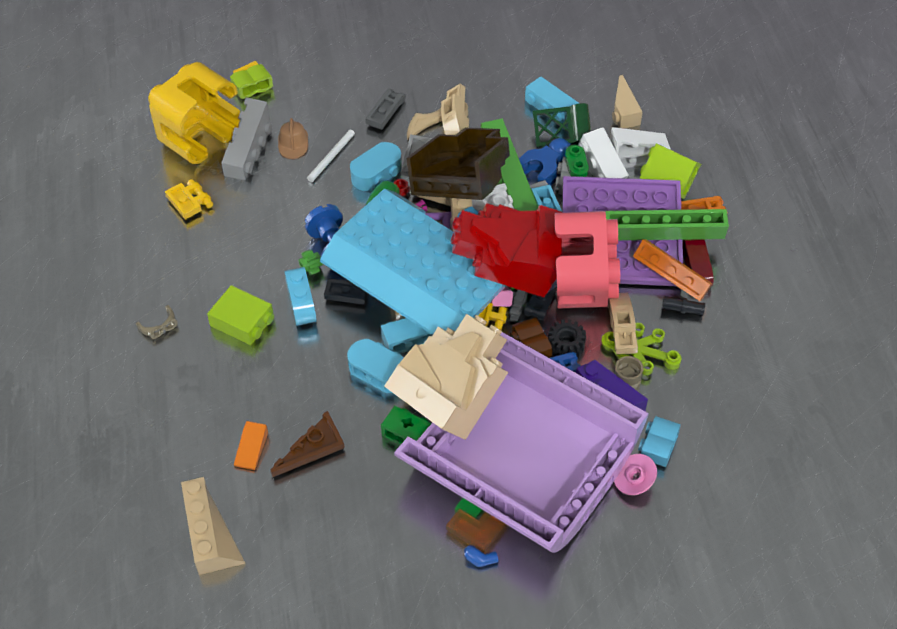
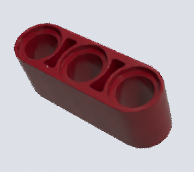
M705 239L683 240L682 249L686 266L710 281L712 287L714 275Z

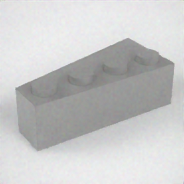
M251 98L245 99L244 105H246V109L244 112H240L238 117L240 119L239 127L234 128L232 143L229 142L221 163L224 176L246 180L248 174L252 172L255 160H258L260 150L265 146L268 134L272 132V123H270L266 101Z

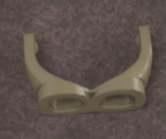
M169 305L165 306L170 315L162 325L144 327L139 321L136 322L140 332L150 336L152 339H156L163 334L164 330L170 331L177 326V320Z

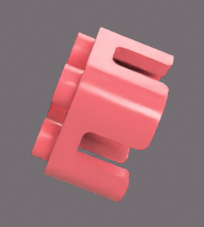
M605 211L555 213V233L558 238H562V256L556 260L558 309L608 307V299L619 298L618 220L606 219Z

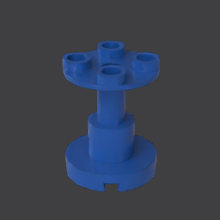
M326 204L328 207L323 208L321 205L310 211L305 218L306 225L304 227L311 237L322 238L325 242L330 243L333 235L339 230L343 222V215L337 206ZM327 244L326 247L323 249L322 255H323L324 251L326 250L328 244Z

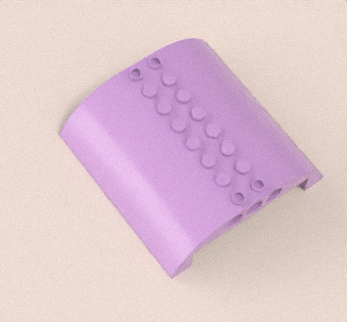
M502 332L500 335L507 339L496 359L503 363L501 368L506 370L508 374L466 440L441 429L432 422L417 441L407 437L394 454L402 461L545 549L555 553L566 546L576 535L609 490L634 449L649 413Z

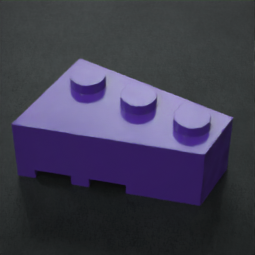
M593 360L576 369L578 375L646 412L648 399L598 361Z

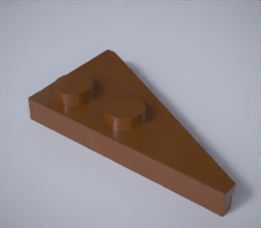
M328 411L324 412L323 418L315 426L312 425L307 430V433L302 435L290 447V452L283 459L279 458L274 463L273 468L270 469L272 477L345 448L344 442Z

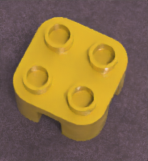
M200 62L184 65L175 76L163 84L156 85L148 96L150 113L157 139L192 164H199L208 158L207 148L192 139L194 135L200 131H206L222 143H228L232 140L234 128H238L240 122L238 118L240 110L222 99L217 92L219 91L231 99L238 94L236 86Z

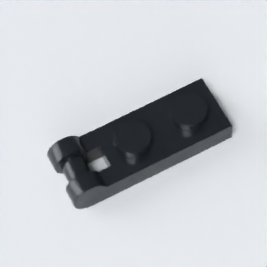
M557 287L549 291L545 297L533 294L525 308L524 315L529 317L531 315L536 316L538 320L545 321L557 294Z

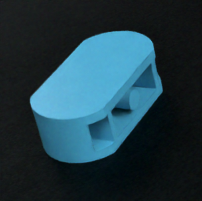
M381 142L351 161L350 173L353 186L361 191H373L381 182L388 181L392 177L397 176L402 170L401 150L393 143Z
M305 267L284 271L296 326L317 322Z
M362 339L352 344L347 353L351 375L385 393H392L384 386L404 357L400 353L393 352L385 348L383 344L370 339Z

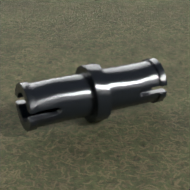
M664 296L662 309L680 311V314H685L686 312L703 316L705 303L689 301L684 297L677 299Z

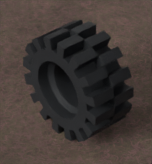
M563 319L561 324L557 321L554 326L550 327L548 340L554 356L557 353L560 356L570 352L581 355L582 351H584L586 331L583 330L582 325L578 326L577 321L572 324V320L568 319V323H565V319ZM570 336L575 341L565 343L560 341L559 337Z

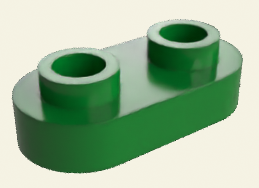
M578 145L569 146L566 149L565 160L570 176L586 177L589 166L584 149Z

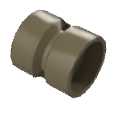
M624 356L617 361L614 374L639 391L643 375V364L635 357Z

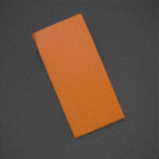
M246 421L234 466L256 470L268 436V429L265 424Z

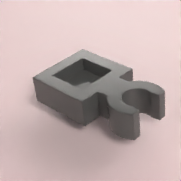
M522 290L513 292L512 303L514 304L510 311V321L518 322L527 300V292Z

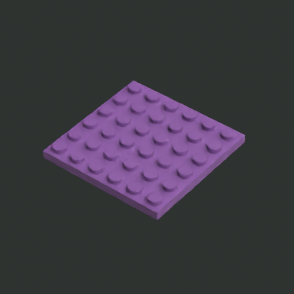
M563 176V213L681 210L680 181ZM642 240L618 241L617 258L620 260V284L676 286L633 257ZM648 240L683 263L682 240Z

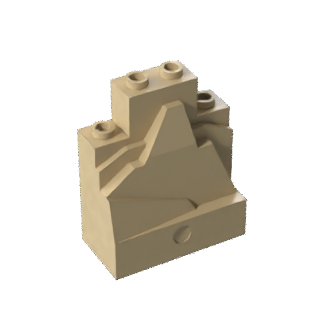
M466 314L456 331L447 328L445 331L437 327L434 334L429 336L424 344H415L397 365L384 387L441 429L466 440L508 374L506 370L501 368L503 363L496 359L507 339L500 335L502 331L495 326L490 325L489 328L485 326L487 321L476 315L473 318Z

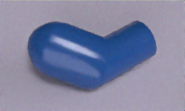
M473 545L467 546L464 550L465 558L476 567L499 562L496 551L484 554Z

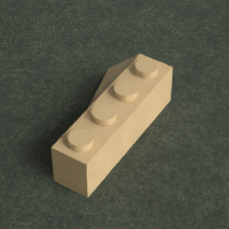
M204 477L181 482L193 556L199 575L245 564L207 489Z

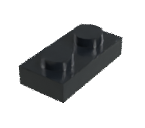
M328 279L324 292V299L356 304H364L367 296L366 291L352 282Z

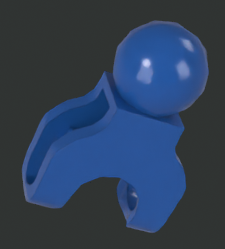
M557 138L551 141L549 146L546 145L542 149L528 150L519 158L524 173L539 171L538 182L545 180L551 186L556 181L558 164L563 161L566 149L570 146V143L565 139Z

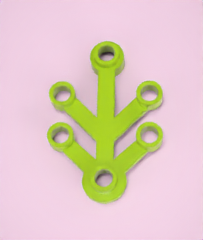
M635 323L636 329L641 330H635L636 337H641L644 334L645 327L642 323ZM654 329L652 335L637 340L638 351L633 353L632 356L639 359L643 364L644 375L652 374L654 365L651 361H646L643 355L663 360L665 367L671 370L679 368L681 364V355L675 350L663 352L646 347L664 340L665 332L662 329ZM607 332L602 336L601 343L607 351L614 352L618 359L630 356L627 354H616L615 343L611 341L614 340L613 332Z

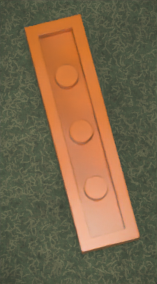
M646 239L642 240L633 255L634 258L698 301L704 298L712 285L710 281Z

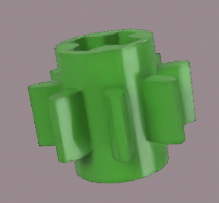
M312 250L302 252L303 258L298 259L300 267H305L309 275L320 272L319 267L323 266V263L320 262L321 257L319 253H313Z

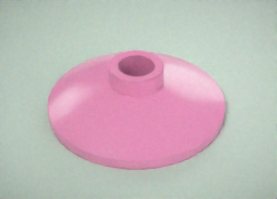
M630 455L614 481L616 487L626 495L644 493L656 480V464L647 455Z

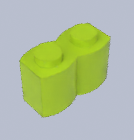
M262 64L235 72L230 76V80L236 86L238 96L241 99L249 98L257 92H265L273 87L272 76Z

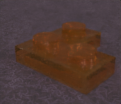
M459 509L446 524V530L469 545L475 546L482 553H485L505 528L506 524L487 512L477 520Z

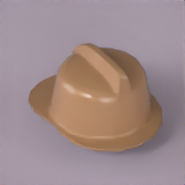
M290 118V122L281 126L278 136V148L283 157L287 159L300 158L308 149V133L303 125L294 121L293 118Z

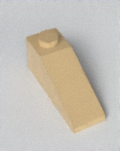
M620 75L612 118L619 128L625 129L641 125L642 110L624 76Z

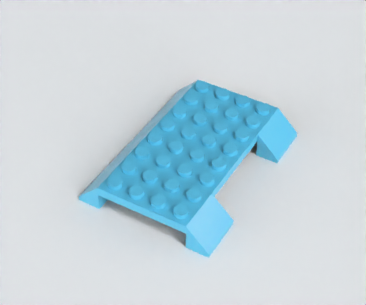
M383 189L333 235L320 262L433 335L437 327L445 331L447 328L456 331L466 314L473 318L476 315L478 316L506 285L474 276L475 267L473 266V259L452 253L453 244L450 242L453 231L427 216L425 210L398 193Z

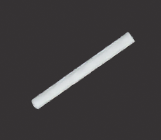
M348 130L307 176L308 181L313 182L355 135L353 130Z

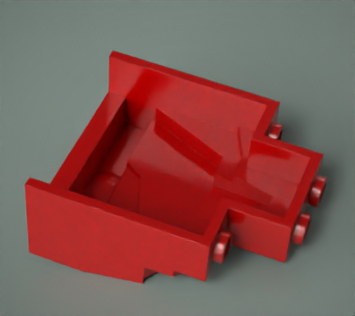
M486 203L483 210H479L477 215L462 210L459 217H455L452 224V229H454L450 242L453 244L452 253L473 259V266L475 267L474 276L545 297L557 279L556 260L562 256V238H558L555 233V213L562 212L543 205H539L535 211H519L501 204L497 207Z

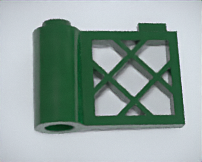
M586 103L533 111L537 148L542 149L546 145L549 146L554 138H559L557 135L562 128L569 133V139L566 140L570 144H579L583 134L591 132L589 107ZM566 112L567 119L563 124L555 119L558 113ZM537 115H546L550 119L543 126L538 122ZM552 120L560 126L555 134L547 129ZM543 131L552 136L548 142L540 143L539 136Z

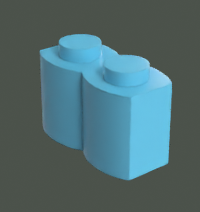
M655 416L653 422L649 421L645 434L648 435L646 439H641L638 451L649 456L655 464L666 467L677 441L681 424Z

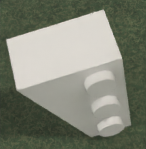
M602 127L583 134L578 146L582 147L585 151L589 166L588 170L593 177L627 179L629 175L605 129Z
M615 127L611 129L610 141L625 168L639 167L646 164L649 159V151L656 143L670 149L665 133Z

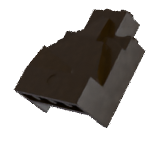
M465 127L456 135L438 134L406 158L411 195L472 200L485 199L502 178L501 167L505 165V160L510 156L508 137H501L500 129Z

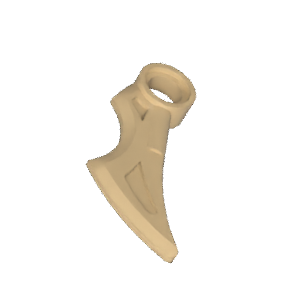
M465 102V105H464V115L467 117V116H468V105H467V103ZM441 108L428 114L416 113L409 124L407 140H409L410 134L417 135L424 129L442 122Z

